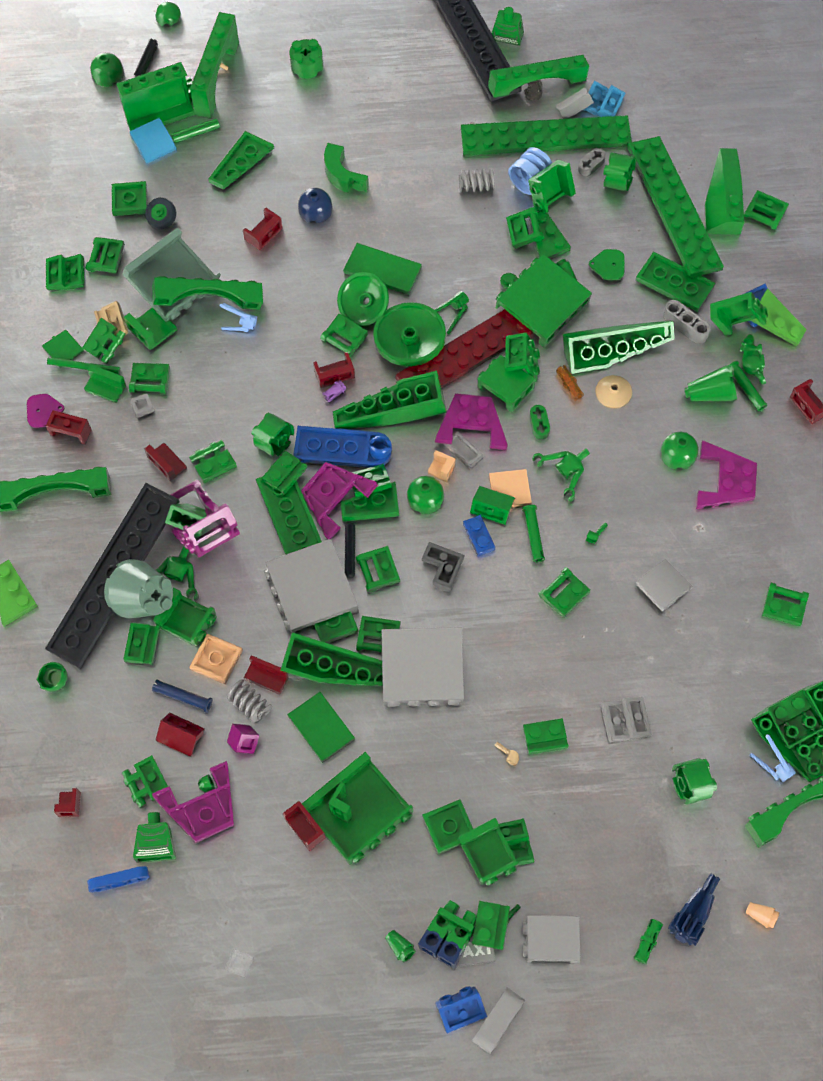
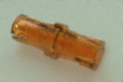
M563 365L557 368L556 373L563 381L564 388L570 392L573 400L577 401V397L581 399L584 393L578 386L577 379L567 369V366Z

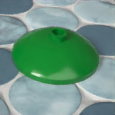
M355 273L348 277L339 289L337 296L338 309L341 315L359 326L372 325L376 323L378 318L388 308V289L385 283L372 273ZM366 298H369L368 304L365 303Z

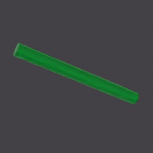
M47 358V365L88 370L92 364L115 374H120V367Z

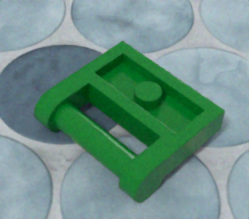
M757 190L745 211L744 217L748 219L750 217L771 226V229L776 231L789 203ZM753 209L774 217L775 220L763 216L759 213H756L753 211Z
M531 207L506 217L512 245L515 249L532 242H541L544 239L537 219V208ZM528 217L531 219L534 232L530 235L526 223V218Z
M95 237L92 253L85 269L90 272L117 273L125 245L124 241ZM104 246L100 262L98 263L96 261L100 248Z
M338 313L327 330L321 334L320 339L324 342H329L343 352H348L349 356L352 357L367 337L368 331ZM332 334H337L346 341L350 342L351 345H345L341 341L334 338Z
M133 363L129 392L148 391L166 394L170 372L169 364ZM137 382L160 383V385H155V384H137Z
M388 546L356 556L357 564H360L367 584L365 587L368 593L400 582V577ZM372 559L379 578L378 581H373L367 564L368 560Z
M565 567L561 570V574L538 594L564 618L590 593L591 589L573 575L569 568ZM566 579L570 582L555 598L551 597V594Z
M770 582L762 616L801 626L809 593L804 591L801 593L776 586V583ZM774 593H776L779 595L800 600V603H792L782 599L774 598L773 596Z
M362 616L356 651L368 650L382 653L381 644L364 642V638L382 640V629H400L401 621Z

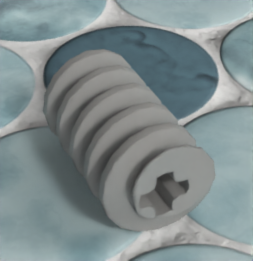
M489 168L488 174L485 169H482L481 174L478 169L475 170L474 174L472 170H468L467 175L465 170L461 171L459 175L460 192H462L463 187H465L466 192L469 191L470 187H472L473 192H475L476 187H479V190L482 191L483 186L486 187L487 191H489L490 186L494 190V173L491 168Z
M241 679L233 685L227 699L233 702L235 707H239L241 712H245V716L250 717L252 722H258L270 712L273 706L270 704L265 707L266 699L259 702L261 695L257 694L254 697L255 689L248 692L247 690L250 685L242 686L244 679Z

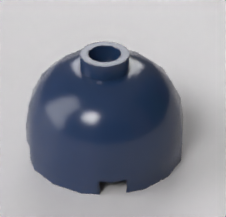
M320 188L305 190L298 200L299 214L306 222L316 221V223L326 221L332 213V200L329 194Z

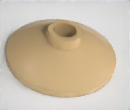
M606 376L596 386L597 399L601 404L609 408L623 407L632 397L631 385L620 376Z

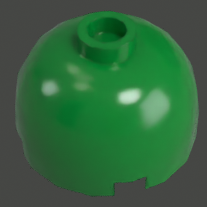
M112 53L98 54L91 62L90 72L97 85L110 87L113 86L112 83L121 82L124 77L123 65L120 59Z
M674 432L668 435L662 443L660 450L661 459L672 469H687L697 459L699 450L697 441L686 432Z
M420 476L409 484L407 502L412 510L425 515L432 514L440 509L444 501V490L437 479L430 476Z

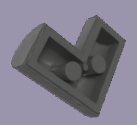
M431 542L428 543L422 561L439 567L433 579V585L437 589L446 592L451 590L465 555Z

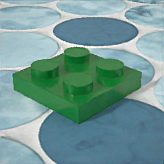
M146 181L112 184L113 216L145 214L147 207Z
M461 799L422 814L438 854L460 846L458 837L473 829Z

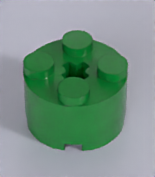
M303 39L292 42L289 50L292 72L298 74L303 79L316 77L317 73L323 70L322 48L316 39Z
M611 152L609 165H605L603 175L606 176L603 187L628 191L633 181L632 172L635 171L636 158Z
M268 412L259 425L252 429L251 434L254 436V446L273 457L275 455L279 457L291 444L289 438L290 435L294 436V426Z
M696 758L673 765L672 772L676 771V777H673V784L680 800H686L684 802L686 805L709 799L713 796V791L717 790V783L711 777L707 759Z

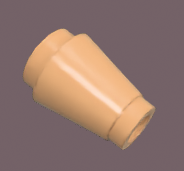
M750 902L746 914L766 928L768 926L774 928L780 912L775 911L776 908Z

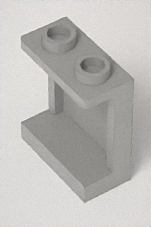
M527 916L526 922H523L522 927L523 935H527V943H523V957H527V962L570 961L571 964H578L580 962L579 916Z

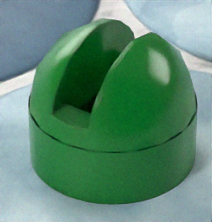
M209 774L199 779L198 787L200 791L209 792L215 789L214 782Z

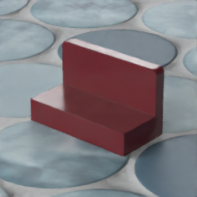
M162 443L156 449L150 444L144 448L147 458L170 482L187 469L182 460L165 443Z
M251 655L249 658L251 664L244 676V680L280 695L289 678L288 673L280 671L281 667Z
M168 713L160 721L156 741L191 756L195 744L203 736L205 728L175 714Z

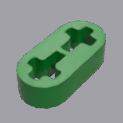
M534 405L530 409V422L533 434L537 439H546L550 433L546 408L542 405ZM538 411L539 414H541L540 419H538L537 414H535V412ZM539 425H542L544 433H541L539 430Z

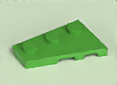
M767 288L760 300V303L768 311L766 324L762 325L757 318L750 321L797 346L806 332V328Z
M10 560L0 564V617L2 625L5 627L38 607Z

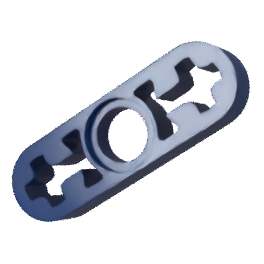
M140 866L87 880L88 890L91 893L100 892L149 879L148 867Z

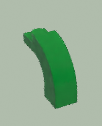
M327 143L324 151V164L328 180L336 188L346 193H349L350 188L367 192L369 187L368 176L348 171L342 166L345 158L344 146Z

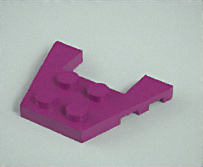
M455 393L436 435L435 443L452 444L453 428L488 431L490 432V449L507 450L508 444L492 397Z
M702 441L700 459L719 461L717 493L698 490L696 509H703L706 506L715 507L729 502L732 504L754 500L756 494L757 463Z
M325 462L303 487L301 492L313 511L319 526H321L323 534L329 540L334 537L341 527L328 515L353 486L368 498L378 484L371 479L369 480Z
M227 761L209 769L217 788L185 803L177 804L170 786L152 793L154 800L195 843L234 826Z

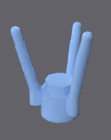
M226 303L220 304V307L240 315V324L243 326L221 327V330L244 331L247 333L249 329L254 330L257 316L245 313Z
M767 734L766 738L781 762L775 767L777 771L775 772L753 753H750V757L767 770L775 780L780 778L784 782L795 775L796 772L782 757L770 735Z

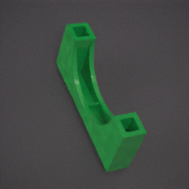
M218 13L192 81L190 92L195 116L211 119L216 108V82L224 54L235 55L239 45L236 19L233 14Z

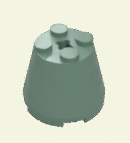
M135 559L122 561L116 565L117 568L113 571L110 578L106 580L104 589L105 600L108 607H111L118 616L134 619L159 615L169 610L172 606L173 589L171 581L146 562Z

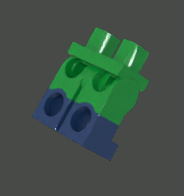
M449 900L444 908H439L436 916L419 941L418 946L421 951L434 958L438 957L439 961L456 969L463 951L474 934L477 915L467 910L461 919L456 916L460 906Z

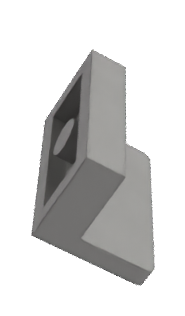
M583 88L556 106L563 119H569L594 102L587 89Z

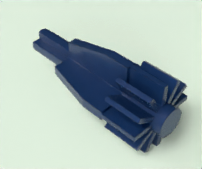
M710 873L703 887H699L680 913L677 912L671 921L668 929L670 934H675V938L678 941L688 943L691 946V944L696 945L705 930L703 925H705L710 915L715 898L713 892L720 881V878Z

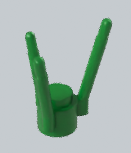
M459 291L449 301L434 309L436 312H439L449 305L456 310L460 309L447 331L448 335L457 324L463 312L468 309L466 304L469 302V298L462 291Z

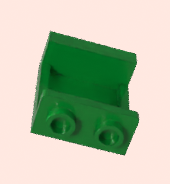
M556 160L528 179L533 206L537 208V211L545 214L549 212L548 206L563 195L572 197L576 194L571 167L568 162Z
M752 292L710 304V319L725 336L732 335V325L757 318L762 325L766 324V317H768L767 308L760 303L759 298H756Z
M502 355L497 359H493L485 372L482 371L477 377V388L481 390L484 387L506 402V409L510 412L514 411L534 389L535 378L524 370L507 371L505 369V357Z
M173 587L171 608L156 615L153 621L160 629L197 647L199 642H203L208 627L215 623L217 616L213 607L207 608L183 596L180 590Z
M496 817L458 837V841L481 885L486 883L489 886L498 881V876L504 873L508 876L517 871L516 867L519 866V862L516 860L503 836Z

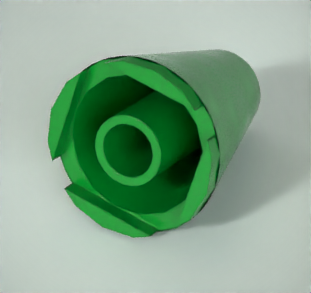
M725 365L687 383L688 387L684 388L686 399L690 398L691 401H736L737 394L730 365Z

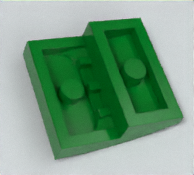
M62 254L46 258L47 290H69L84 287V257L81 254L67 258Z
M524 818L499 823V828L513 855L518 860L519 866L534 863V856Z

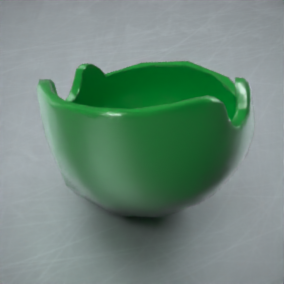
M162 2L158 5L155 13L156 22L161 26H164V24L172 26L179 22L181 17L180 8L172 2Z
M57 662L44 664L39 670L37 677L40 688L50 692L61 690L67 682V671L62 664Z

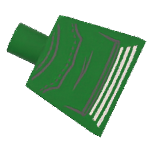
M512 7L499 10L492 30L493 37L496 41L520 45L524 34L522 15L515 13Z
M159 812L148 813V824H140L137 827L133 859L137 863L176 859L171 828L167 822L160 823Z

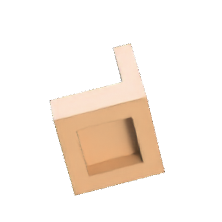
M435 450L434 460L428 469V474L448 482L455 469L456 459Z

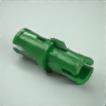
M650 919L646 932L640 938L641 943L634 956L636 961L647 964L653 947L657 945L656 940L663 927L661 922Z

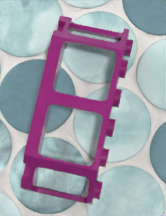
M197 479L171 495L179 499L195 491L205 507L207 516L189 527L185 525L183 527L184 530L172 526L173 529L171 530L176 539H179L180 543L191 554L195 553L200 558L236 537L240 532L236 527L238 524L229 506L226 503L220 507L210 499L207 492L203 490L200 481ZM213 522L218 524L217 527L200 537L194 538V534ZM222 530H225L227 532L226 534L222 535L216 540L199 548L198 544L202 541L208 539L209 537L215 535L216 533Z

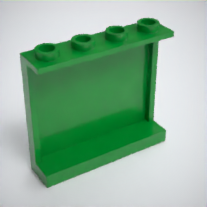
M182 62L116 84L130 131L158 118L166 126L195 116L185 77L187 73Z
M543 254L539 258L536 257L530 264V267L520 273L516 281H511L505 292L501 291L498 294L495 308L498 309L502 306L540 337L538 343L545 347L590 301L592 292Z
M366 752L302 803L328 840L349 865L353 862L356 864L365 856L364 853L368 849H375L381 843V838L385 835L388 837L393 834L399 823H405L413 816L411 814L413 806H409L371 762V757ZM340 782L345 783L347 793L342 802L351 806L352 818L349 823L331 814L328 805Z

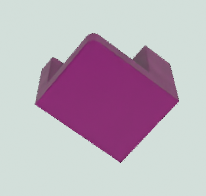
M232 723L227 743L236 753L254 754L260 735L250 725Z

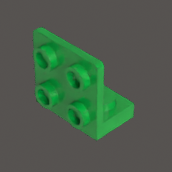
M153 308L149 309L139 318H134L130 313L124 316L127 329L150 351L177 331V327L170 320L165 322Z
M527 333L506 336L505 369L507 371L525 369L537 382V375L540 374L538 365L540 351L535 347L533 339H530Z

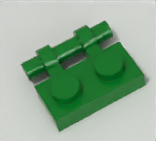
M100 318L82 348L98 359L103 353L104 355L100 361L107 364L110 359H113L117 347L123 343L122 339L126 333L119 330L117 335H114L118 328L105 319ZM113 340L109 348L106 349V346L108 345L109 341Z
M222 440L216 443L214 441L209 444L210 446L202 450L198 449L189 456L192 463L199 460L200 463L194 467L203 483L237 467L228 449L220 452L219 449L225 446ZM213 452L215 456L207 460L204 458Z
M152 755L134 764L136 773L131 774L129 769L122 772L123 782L126 787H129L132 793L131 798L134 803H137L139 808L147 805L144 800L146 796L149 795L153 802L155 800L152 793L168 787ZM140 779L145 786L141 790H139L136 784Z

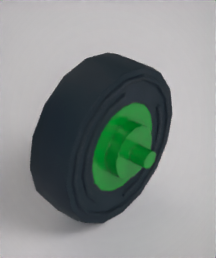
M161 197L149 202L145 212L146 220L156 229L170 227L174 223L177 214L173 203Z

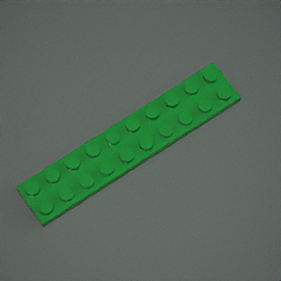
M628 115L461 124L463 156L525 153L531 147L538 148L543 152L627 147L628 143L632 142Z
M660 136L628 143L629 153L632 157L636 158V167L689 278L722 271L724 265Z
M262 477L256 479L285 555L322 542L297 481L283 495L280 491L265 483ZM351 611L314 624L319 640L325 643H331L359 632Z

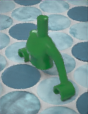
M585 448L577 455L569 451L548 455L534 454L533 461L538 458L541 459L537 463L538 467H541L544 461L563 458L555 466L567 480L574 475L569 488L564 490V496L572 493L573 495L569 497L568 501L571 502L575 499L574 488L584 471L581 461L590 454L588 449Z
M183 546L179 556L167 557L156 571L162 573L165 570L164 576L179 582L183 581V577L187 573L189 589L186 591V596L189 598L194 593V601L199 599V595L194 587L193 565L186 560L189 550Z

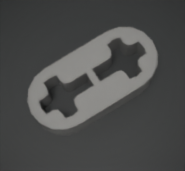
M594 149L579 161L578 172L581 175L588 176L603 165L606 156L604 150Z

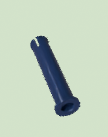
M158 679L155 681L157 685L153 684V692L200 708L205 713H208L213 701L211 697H202Z

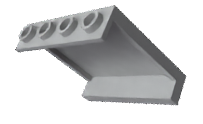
M331 539L265 562L267 569L264 570L267 581H272L273 586L270 588L274 598L278 597L280 603H277L280 615H285L286 620H283L287 632L295 633L297 630L351 611L352 615L359 613L358 604Z
M462 627L382 629L383 703L387 704L388 707L400 706L399 703H408V706H420V703H428V706H438L440 702H448V705H460V702L464 701Z

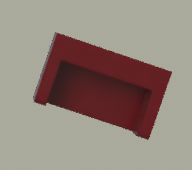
M268 208L263 210L264 218L251 231L247 228L243 229L244 240L258 250H261L283 228L281 217Z
M348 352L344 353L345 360L319 367L317 361L313 362L314 372L320 388L334 385L336 381L344 382L355 378V370Z
M809 379L796 386L790 398L809 422L814 424L823 419V403L812 391L813 380Z
M52 410L46 424L50 436L54 437L56 432L75 436L84 445L92 430L87 419Z
M300 801L283 812L285 821L308 851L326 839L322 829Z

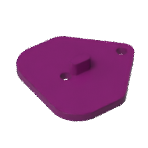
M46 393L32 395L27 400V421L33 428L46 427L52 410L63 412L65 410L64 405Z

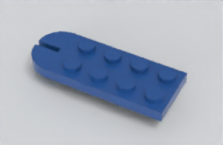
M297 426L293 456L303 463L324 464L327 462L339 466L370 468L381 464L386 465L389 462L392 444L390 439L380 432Z

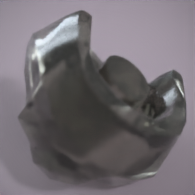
M542 81L529 82V87L524 90L526 99L529 101L539 100L543 92Z

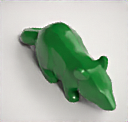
M749 334L741 342L742 346L739 348L740 352H743L741 367L746 373L756 376L761 384H766L763 375L765 360L764 354H761L762 344L755 346L754 337L752 334Z

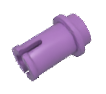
M342 381L334 382L335 385L322 393L323 396H326L325 399L329 403L341 393H345L347 388Z

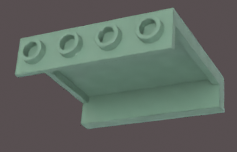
M178 227L125 266L122 274L165 322L170 319H176L182 309L187 310L193 305L195 299H201L205 294L185 297L172 306L153 305L152 284L155 277L166 276L167 278L184 277L186 279L202 278L204 280L219 279L221 276L220 273L215 275L181 239L182 232Z

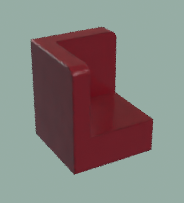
M72 788V792L59 793V804H54V813L58 817H79L81 792L78 788Z

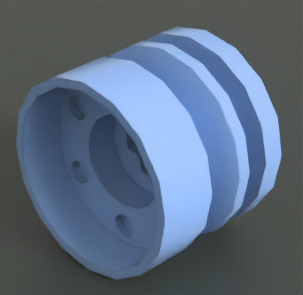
M535 147L528 148L520 159L508 169L510 180L520 191L531 195L528 179L552 164V161L540 149Z

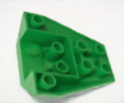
M823 681L802 688L766 707L751 719L760 737L770 746L766 738L767 734L770 735L782 757L808 782L823 775Z

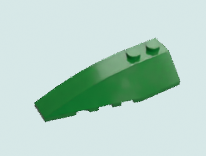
M719 149L704 205L705 229L708 234H741L744 225L741 169L737 149Z
M674 321L620 325L563 334L564 353L570 373L608 368L612 364L627 360V358L633 355H639L647 349L675 339Z
M433 371L401 379L394 386L389 388L386 386L380 389L381 392L372 396L369 394L363 397L364 399L360 402H352L333 411L335 429L367 428L394 425L447 413L438 372Z
M292 632L280 671L318 683L383 686L382 660Z

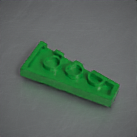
M245 131L208 178L209 183L224 190L274 149V144Z

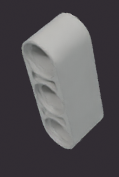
M670 300L667 302L663 315L664 320L674 321V328L694 343H705L710 332V325L679 301Z
M507 987L472 1042L491 1054L525 1000Z

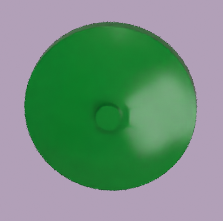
M413 302L402 303L387 309L378 318L374 326V343L381 356L389 362L400 366H417L429 362L440 353L446 340V328L442 317L431 307Z

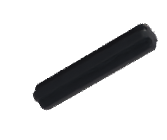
M151 38L134 72L135 77L146 73L158 46L156 39Z
M353 523L345 525V575L347 578L355 576V524Z

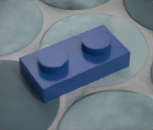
M481 515L463 521V526L477 556L495 550V545Z

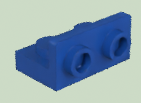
M475 986L464 987L459 993L452 996L450 994L444 995L439 1001L435 1002L446 1033L487 1017L480 994Z

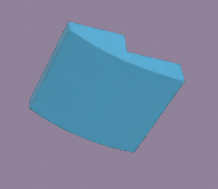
M594 80L588 91L594 103L583 110L599 117L615 116L626 93L613 85L607 88Z
M160 118L129 132L146 164L177 150Z

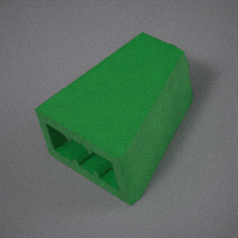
M189 503L171 504L165 523L184 530L183 527L185 525L189 527L207 515L205 509ZM204 528L197 531L194 535L200 537Z

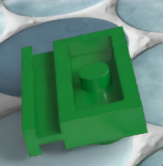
M285 450L263 475L262 480L285 495L307 469V464H303L298 458Z
M384 464L352 472L369 480L371 479L378 484L372 493L392 488ZM355 486L352 487L356 498L364 496Z
M130 624L123 658L124 662L153 665L160 631L158 625Z
M563 718L523 724L528 755L568 749L569 745L567 743Z
M479 901L472 945L504 949L510 906Z

